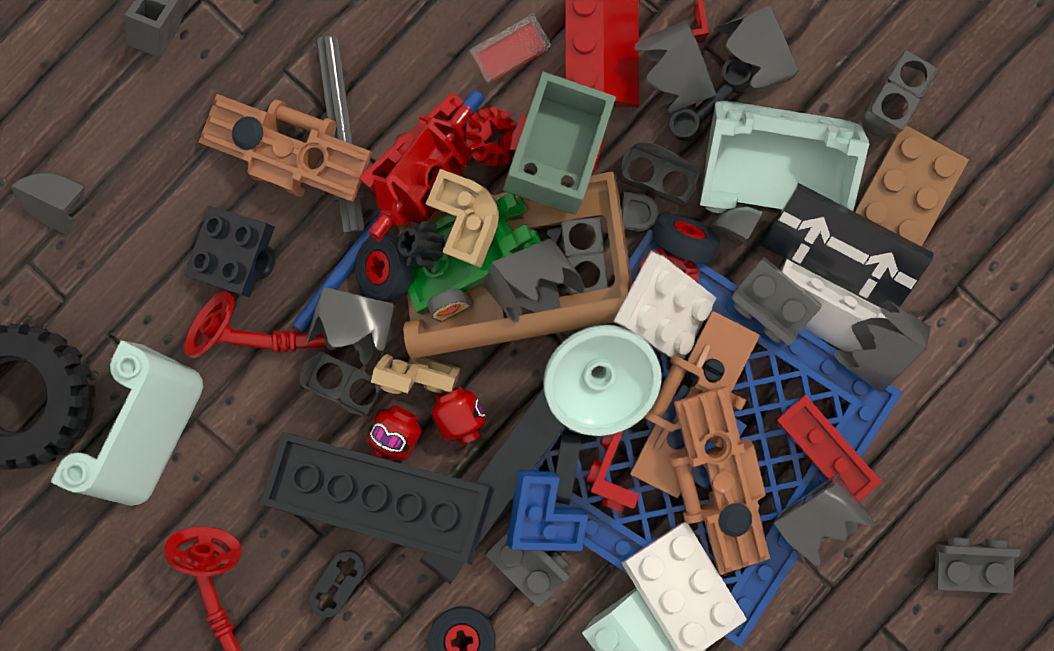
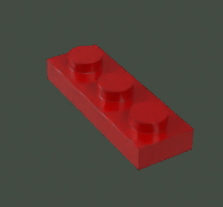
M806 395L799 398L775 419L827 480L839 474L859 502L882 482Z

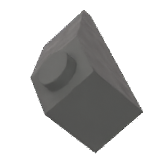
M134 0L125 14L126 45L161 58L175 36L190 0Z

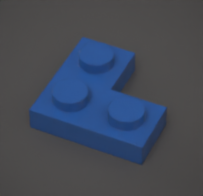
M518 471L506 542L511 550L582 551L588 514L584 510L554 509L560 478L554 472Z

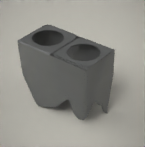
M771 5L714 28L715 31L731 36L725 45L729 50L727 53L729 57H737L742 62L749 63L752 66V80L749 87L744 91L759 89L752 94L755 95L793 79L799 71Z
M686 20L643 38L634 45L635 50L638 51L650 50L646 56L647 59L658 62L646 78L652 84L651 89H660L663 92L672 93V95L658 104L664 106L672 103L668 108L669 112H674L716 96L715 88L696 38Z
M904 50L884 72L882 85L874 94L862 115L861 122L866 131L874 136L894 135L902 132L939 69L911 52ZM902 66L923 72L925 82L918 87L907 86L900 76ZM891 93L901 94L908 102L906 115L898 120L889 119L882 112V101Z
M639 142L627 149L622 160L619 181L684 207L696 191L697 179L702 168L698 162L684 160L657 144ZM644 157L652 162L654 175L649 181L645 183L632 180L629 176L628 167L635 158ZM679 171L687 177L688 189L683 195H669L664 191L662 182L665 175L669 172Z
M600 217L562 221L564 254L566 258L567 256L569 257L568 261L574 268L580 262L590 261L595 263L600 270L598 283L593 287L584 288L583 293L608 288L603 228ZM579 223L589 224L596 233L594 244L586 250L574 248L569 241L571 228ZM568 287L570 295L581 293Z
M552 238L491 262L484 285L485 289L514 323L519 322L518 313L522 314L520 307L536 313L559 309L558 283L583 293L585 286L578 272Z
M323 287L317 300L304 347L313 338L323 334L325 344L329 350L353 344L354 348L359 351L360 362L363 366L370 361L376 349L380 350L381 360L387 342L394 304Z
M888 300L885 302L887 310L884 308L879 309L886 318H869L852 325V331L863 350H854L853 352L835 350L834 357L843 367L879 392L884 391L926 350L931 326Z
M320 352L308 359L300 370V384L304 388L339 403L343 408L354 414L370 417L383 391L380 385L373 383L376 389L375 399L365 406L354 403L350 397L351 386L354 382L361 379L371 382L372 375L359 369L354 370L355 367L325 352ZM326 363L336 364L343 373L341 384L334 389H325L317 381V371Z
M839 474L780 511L774 521V525L807 568L808 565L804 557L814 565L820 566L821 559L818 550L820 549L823 536L844 541L847 539V535L857 533V523L875 526L873 520Z

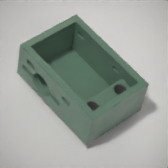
M542 72L503 191L576 215L584 199L616 96Z

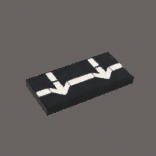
M800 183L795 187L762 244L766 249L886 310L885 302L887 300L901 307L934 256L933 252Z

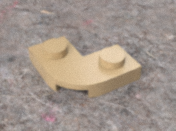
M440 169L426 205L457 217L443 253L481 268L498 225L499 214L496 201L492 194L483 186Z
M386 354L375 366L371 383L378 384L382 390L394 394L408 393L414 382L424 384V388L432 392H452L458 381L461 367L426 357L414 359L410 357L409 362L393 360V356Z

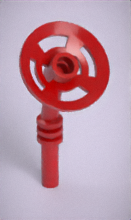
M228 291L217 293L204 305L194 319L184 343V352L191 358L199 357L216 342L219 344L224 342L226 344L273 349L274 353H279L280 349H282L283 353H287L288 349L293 353L301 348H327L323 334L313 338L304 347L308 333L296 334L295 330H291L288 334L286 330H283L281 334L278 331H274L273 334H264L232 329L229 321L233 312L234 296ZM202 333V334H203V338H202L203 343L198 346V340H199L200 334Z
M191 527L180 530L171 535L164 545L166 561L180 572L195 575L208 614L205 619L207 622H211L210 630H215L213 633L214 638H219L224 651H241L232 632L235 627L233 624H229L230 616L225 617L227 610L221 608L211 577L212 575L227 572L238 564L242 552L239 541L230 533L213 527ZM198 540V543L185 551L178 549L180 545L186 542ZM212 541L222 544L229 552L225 553L219 545L212 543ZM220 564H225L224 566L217 568Z

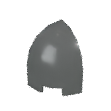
M37 173L21 178L11 187L18 202L31 216L43 224L66 234L75 221V218L69 215L74 207V203L76 201H83L85 186L52 173Z
M750 207L732 208L721 213L709 228L741 246L749 239L762 212Z

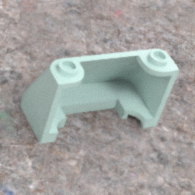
M718 101L715 103L699 199L700 205L706 206L707 210L715 213H723L728 211V209L735 208L737 202L783 209L795 187L800 183L853 211L869 147V141L864 129L857 123L842 119L738 102Z
M121 340L112 357L110 367L115 380L131 389L98 458L96 459L83 453L68 455L59 464L51 482L68 491L132 506L144 503L152 495L201 396L203 380L197 371L145 345Z

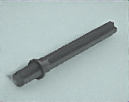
M335 36L320 37L317 39L316 44L326 117L336 121L337 128L334 138L353 144L339 42ZM359 190L354 202L334 196V201L339 203L343 234L365 231L360 200L364 198V193L359 192Z

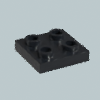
M209 206L184 276L250 298L256 279L267 278L274 268L276 261L275 253L268 245L275 226Z

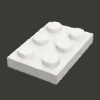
M651 251L614 322L641 336L651 347L669 359L675 355L684 360L693 348L695 338L702 324L710 316L716 297L665 257Z
M686 522L680 523L621 562L675 651H703L747 620L694 532Z

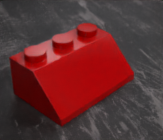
M565 0V79L616 96L613 107H639V51L635 50L634 46L639 42L638 0Z

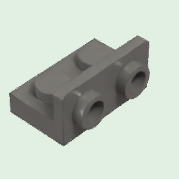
M765 257L758 262L731 296L732 300L735 301L734 307L740 314L748 319L754 317L765 326L763 331L768 337L779 344L783 341L788 346L792 345L796 336L822 308L820 302Z
M507 531L485 556L540 608L564 582L566 583L571 578L570 574L566 571L570 564L555 550L550 554L546 550H511L506 544Z
M948 537L947 544H935L934 589L1013 593L1014 557H1020L1021 549L1009 547V540L985 539V546L971 545V538Z

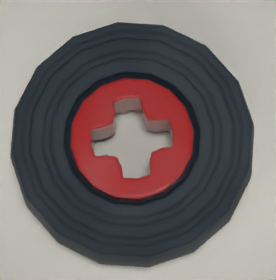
M666 213L660 215L652 234L655 242L663 249L678 257L694 262L707 263L712 261L720 244V238L709 227L678 214Z
M385 234L381 242L368 237L361 244L356 257L355 271L361 291L368 298L379 301L398 299L407 292L412 282L414 267L407 266L406 261L408 257L403 256L399 252L398 236Z
M456 606L444 611L434 621L429 632L430 651H462L459 645H452L451 641L457 638V631L460 630L464 631L465 636H472L473 642L468 643L467 650L465 651H494L496 647V633L491 621L481 611L472 607Z

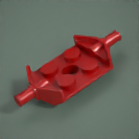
M461 104L453 117L447 122L420 115L418 118L426 121L427 124L387 178L374 176L373 181L380 216L370 230L367 231L373 239L381 242L392 225L399 226L404 224L410 226L411 221L416 223L427 222L436 210L426 205L439 170L442 169L461 176L468 166L471 154L467 148L464 139L465 133L462 128L474 114L468 106ZM431 169L432 178L428 182V173Z

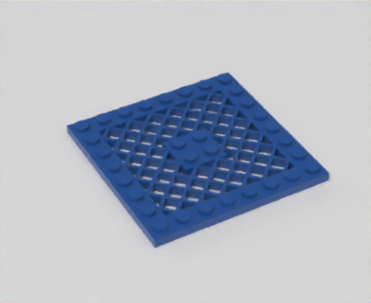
M650 229L629 260L632 286L638 277L642 260L648 253L661 247L655 242L652 236L653 231ZM695 262L698 267V284L716 297L712 311L759 334L760 337L756 345L766 350L750 354L743 368L746 382L735 384L733 390L747 387L752 407L735 411L734 416L738 417L753 413L757 434L740 437V440H759L763 460H759L758 465L759 467L765 466L769 486H765L764 489L765 493H771L775 511L759 516L761 521L770 519L775 521L780 511L827 481L812 462L804 474L801 475L798 458L807 456L803 452L796 453L794 441L783 429L764 431L760 412L779 408L781 415L787 410L786 406L793 405L799 399L785 401L781 380L799 376L802 393L811 401L831 397L835 417L827 420L831 424L835 423L833 427L861 458L903 392L891 384L884 391L879 392L838 362L834 357V352L837 349L804 328L796 336L791 346H788L783 341L780 344L776 343L763 331L765 326L754 317L748 319L735 309V301L732 300L731 296L738 286L705 264ZM652 347L654 353L659 352ZM659 352L663 370L661 378L665 379L669 372L667 357ZM767 356L772 377L753 380L749 360ZM775 357L797 371L779 375ZM690 373L693 383L695 376L694 374ZM807 377L829 392L811 395ZM773 382L777 403L759 406L755 385ZM685 385L680 387L672 398L663 416L664 419L670 422L674 421L677 415L674 402L685 399L690 388ZM839 398L848 403L843 412ZM735 418L739 436H741L747 425ZM647 420L648 430L631 434L628 433V429L623 431L619 442L624 441L628 461L610 465L605 476L606 481L612 483L609 471L630 467L631 472L636 460H634L630 439L649 436L654 426L653 422ZM565 425L532 471L541 472L539 468L547 458L549 472L555 473L552 456L559 455L560 449H551L566 428ZM567 427L568 431L574 432L572 429ZM681 429L668 433L667 443L671 448L681 449L685 446ZM785 434L789 454L770 458L766 438ZM602 435L596 436L597 441L580 445V450L598 446L602 460L605 453V448L600 445ZM706 441L705 450L716 447L713 443ZM578 457L575 479L578 478L582 498L572 492L570 505L555 503L554 509L584 510L588 514V521L583 545L626 572L621 562L659 538H651L647 518L667 514L671 530L676 527L673 513L686 510L685 505L671 506L669 494L662 491L665 508L645 512L641 492L658 488L650 484L640 486L638 478L632 476L634 487L628 488V490L639 494L637 500L639 514L619 518L618 511L612 509V518L590 504L601 501L604 497L600 495L587 497L583 477L588 476L590 470L582 471ZM790 460L795 480L776 484L772 464ZM703 465L693 467L691 472L694 482L707 489L710 484L707 469ZM795 487L781 508L778 490ZM709 499L700 500V505L709 502ZM641 520L645 539L622 525V523ZM702 521L697 522V528L692 529L695 535H699L701 546L709 559L712 560L714 555L713 552L709 553L705 533H708L707 528L703 527ZM774 521L764 535L770 559L746 566L742 571L740 569L734 570V575L722 578L725 584L733 583L729 591L747 619L724 636L739 647L743 645L799 557L774 525Z

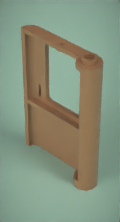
M613 171L590 177L584 199L576 215L523 198L528 212L518 217L507 219L513 232L525 224L530 230L560 225L562 221L597 217L605 218L615 275V283L612 287L559 297V309L536 313L520 307L522 314L518 313L519 322L516 323L508 317L485 289V282L466 292L469 294L473 306L442 322L432 319L430 312L424 315L416 313L407 290L410 321L404 324V340L411 359L615 323L614 320L632 288V279L618 187ZM509 192L496 194L492 196L494 197L495 201L499 200V198H501ZM436 209L427 222L435 223L449 214ZM400 224L398 226L400 234L404 229L409 228L410 226Z

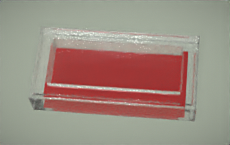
M531 14L469 51L486 82L489 84L551 49L552 44L535 15Z

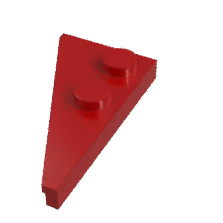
M452 92L427 116L447 122L453 117L464 101ZM421 120L407 134L404 133L398 137L393 146L359 177L360 181L375 197L374 176L387 178L427 124L426 121Z

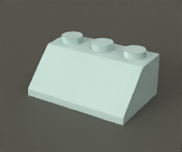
M637 588L596 615L582 632L595 651H675Z

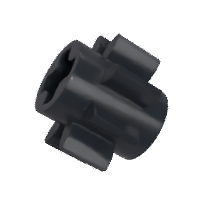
M411 221L410 227L401 232L398 239V249L403 256L408 257L406 261L407 266L420 269L422 267L433 268L434 262L442 258L445 237L435 233L437 224L426 221L421 223Z

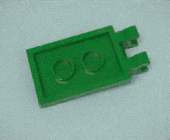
M507 193L496 201L499 214L498 225L481 268L445 253L440 260L434 262L433 268L422 267L420 269L414 267L408 293L416 313L424 315L429 312L427 307L428 301L440 292L450 289H459L467 292L485 282L491 262L541 242L537 231L534 229L530 231L526 224L513 232L510 229L507 219L515 218L528 212L522 197L516 198L515 194ZM450 214L435 222L437 224L435 233L444 235L445 245L457 218Z

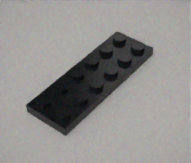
M283 432L260 504L472 565L494 489Z

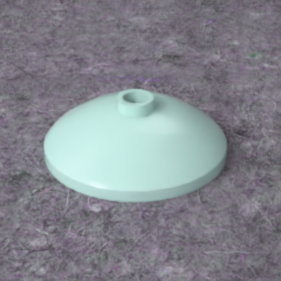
M608 325L584 329L565 340L550 358L544 376L545 396L556 418L576 432L596 436L621 432L640 421L655 403L661 385L659 361L651 346L641 336L631 330ZM603 366L601 372L592 373L593 368Z

